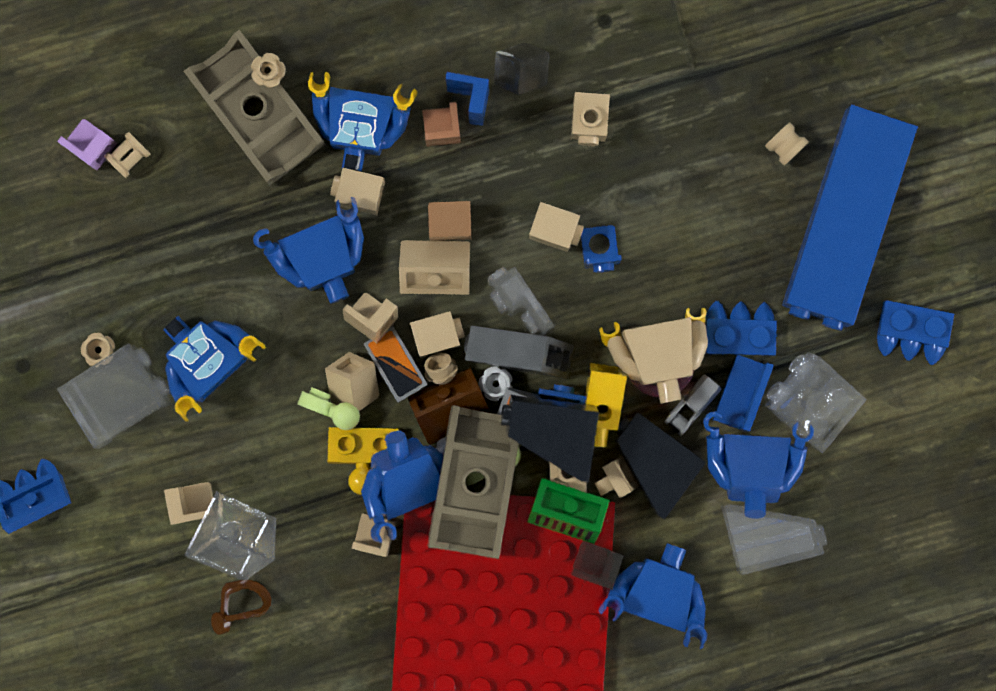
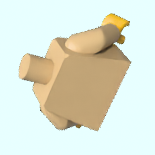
M687 308L685 319L624 330L622 334L620 325L617 322L613 323L615 332L612 334L604 333L602 327L599 329L602 342L608 347L615 364L631 380L640 381L641 386L657 383L660 403L681 400L678 379L693 375V370L700 367L708 347L705 325L707 311L705 308H701L700 317L691 316L690 308Z

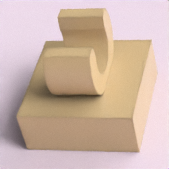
M623 455L603 466L602 468L607 476L594 483L601 496L615 489L619 498L640 486Z

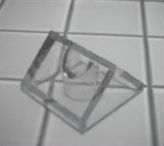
M216 491L185 556L240 580H247L275 560L276 518Z

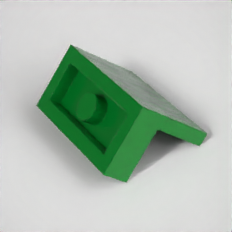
M542 478L527 522L594 544L601 532L610 500Z

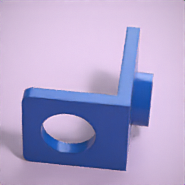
M608 225L583 229L581 242L585 269L593 268L594 273L614 271V265H619L622 261L621 255H618L615 227ZM602 234L608 238L610 245L607 252L596 254L591 251L589 241L594 235Z
M554 384L553 391L540 388L538 391V395L578 401L579 404H585L586 396L574 394V387Z

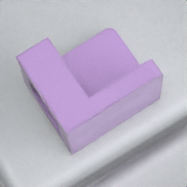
M85 119L81 120L67 140L61 136L57 141L96 171L106 160L104 155L107 152L111 153L118 144Z

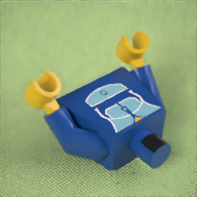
M312 72L309 76L308 86L311 92H313V117L324 139L330 141L332 148L344 150L342 168L362 172L365 154L380 156L382 149L391 148L405 132L411 111L410 105H412L417 96V90L415 88L412 90L410 98H405L401 95L403 84L397 87L393 97L330 87L328 92L330 74L325 72V83L317 84L313 80L314 74Z
M179 316L173 319L164 328V332L176 343L165 354L169 360L165 369L169 391L176 403V412L185 422L189 421L186 417L189 409L194 408L198 413H201L202 408L197 402H203L246 360L256 361L257 359L252 356L253 349L256 346L265 349V344L257 338L250 336L237 325L217 320L208 324L200 321L190 329Z

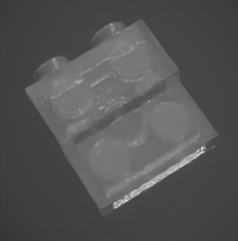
M502 267L487 278V282L493 291L489 294V298L500 314L507 311L509 316L512 317L523 310L524 314L521 315V320L530 334L538 332L539 335L546 336L553 331L555 325L515 267L509 271Z
M808 352L806 355L797 356L789 366L790 375L783 383L777 382L769 389L767 393L769 400L764 406L791 429L798 421L796 432L801 437H806L809 434L811 424L814 434L807 442L817 451L824 453L867 399L821 357Z

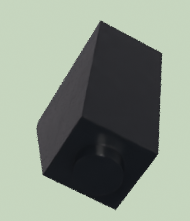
M510 395L509 405L503 404L500 423L501 426H506L508 437L581 482L589 483L599 415L596 406Z
M638 412L632 418L626 414L619 423L618 430H614L619 434L615 443L654 512L665 520L706 462Z

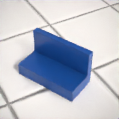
M447 72V92L471 96L468 111L469 124L483 126L489 96V79Z
M737 354L715 411L721 413L723 418L714 416L712 420L743 432H750L774 365L770 363L762 364Z

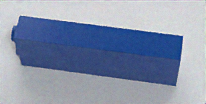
M852 104L845 110L782 306L790 308V315L809 320L811 315L823 319V326L842 331L843 326L848 328L854 325L918 126Z

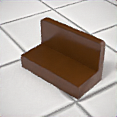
M471 368L456 374L447 384H433L408 397L416 420L429 445L446 437L451 406L490 413Z

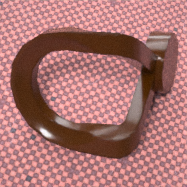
M238 580L226 583L221 592L220 611L213 613L211 617L214 632L218 635L228 633L230 621L264 615L271 606L272 599L270 593L263 585L253 580ZM242 589H249L261 597L263 602L261 608L228 615L230 594Z

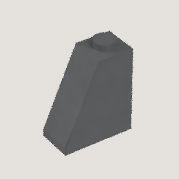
M478 326L470 327V333L467 335L464 343L466 361L562 379L569 378L574 345L548 336Z

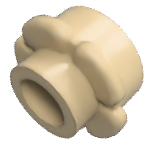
M265 53L263 57L258 56L251 64V69L253 70L251 74L252 79L259 86L275 87L280 83L282 77L285 76L286 69L284 63L280 62L279 57L273 53ZM266 67L271 68L270 73H265L264 70Z
M93 333L82 343L81 354L90 366L100 367L101 364L108 365L115 356L113 352L115 343L109 336H103L102 333ZM97 347H101L102 351L100 353H96L95 349Z
M436 353L430 356L424 364L426 380L429 382L433 381V383L439 385L449 383L458 371L455 360L447 353Z

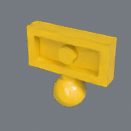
M329 427L328 464H356V469L349 475L348 483L354 493L362 495L361 490L367 472L370 470L371 457L373 454L387 449L385 436L393 431H399V429L353 428L351 430H341L338 427Z

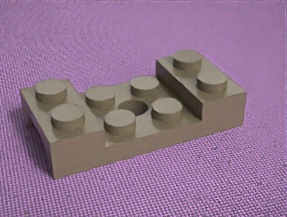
M238 30L222 49L203 63L190 66L183 72L266 182L272 185L323 147L325 143L280 83L275 87L267 88L264 85L259 86L253 81L251 64L259 55L241 31ZM268 67L264 70L265 73L271 72ZM251 98H259L263 101V110L256 116L247 115L244 111L245 103Z
M451 406L427 547L499 559L519 443L508 437L506 426H501V415ZM472 472H479L485 478V487L478 493L470 492L465 485L466 477Z

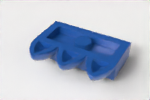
M887 300L883 301L877 333V343L883 356H887L894 350L898 340H900L902 353L905 359L909 361L917 355L922 344H924L925 357L930 365H934L940 360L945 349L949 347L954 313Z
M715 301L711 305L706 315L705 325L708 347L705 354L776 356L777 321H775L774 314L766 302H763L758 307L753 320H751L749 310L742 301L733 308L730 319H727L726 311L719 301Z
M40 460L37 467L36 480L29 472L22 469L19 470L15 479V490L8 483L0 480V523L2 529L8 534L72 503L63 476L50 461Z

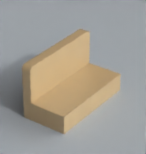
M401 241L399 261L400 294L469 295L470 242Z

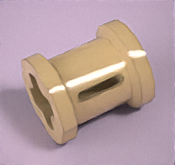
M130 132L125 134L126 139L112 153L107 152L104 155L125 178L130 175L129 170L142 157L147 158L151 155ZM131 149H133V152H132L129 156H127L123 161H121V159H122Z

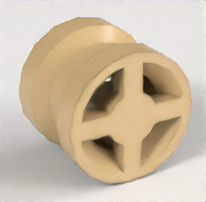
M789 122L765 147L769 151H775L779 155V161L785 166L809 141L805 137H799L795 133V127Z

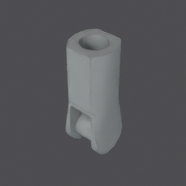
M703 374L668 415L664 423L666 425L668 423L673 425L679 431L677 434L681 437L722 389L708 376ZM684 405L694 412L689 420L679 413Z

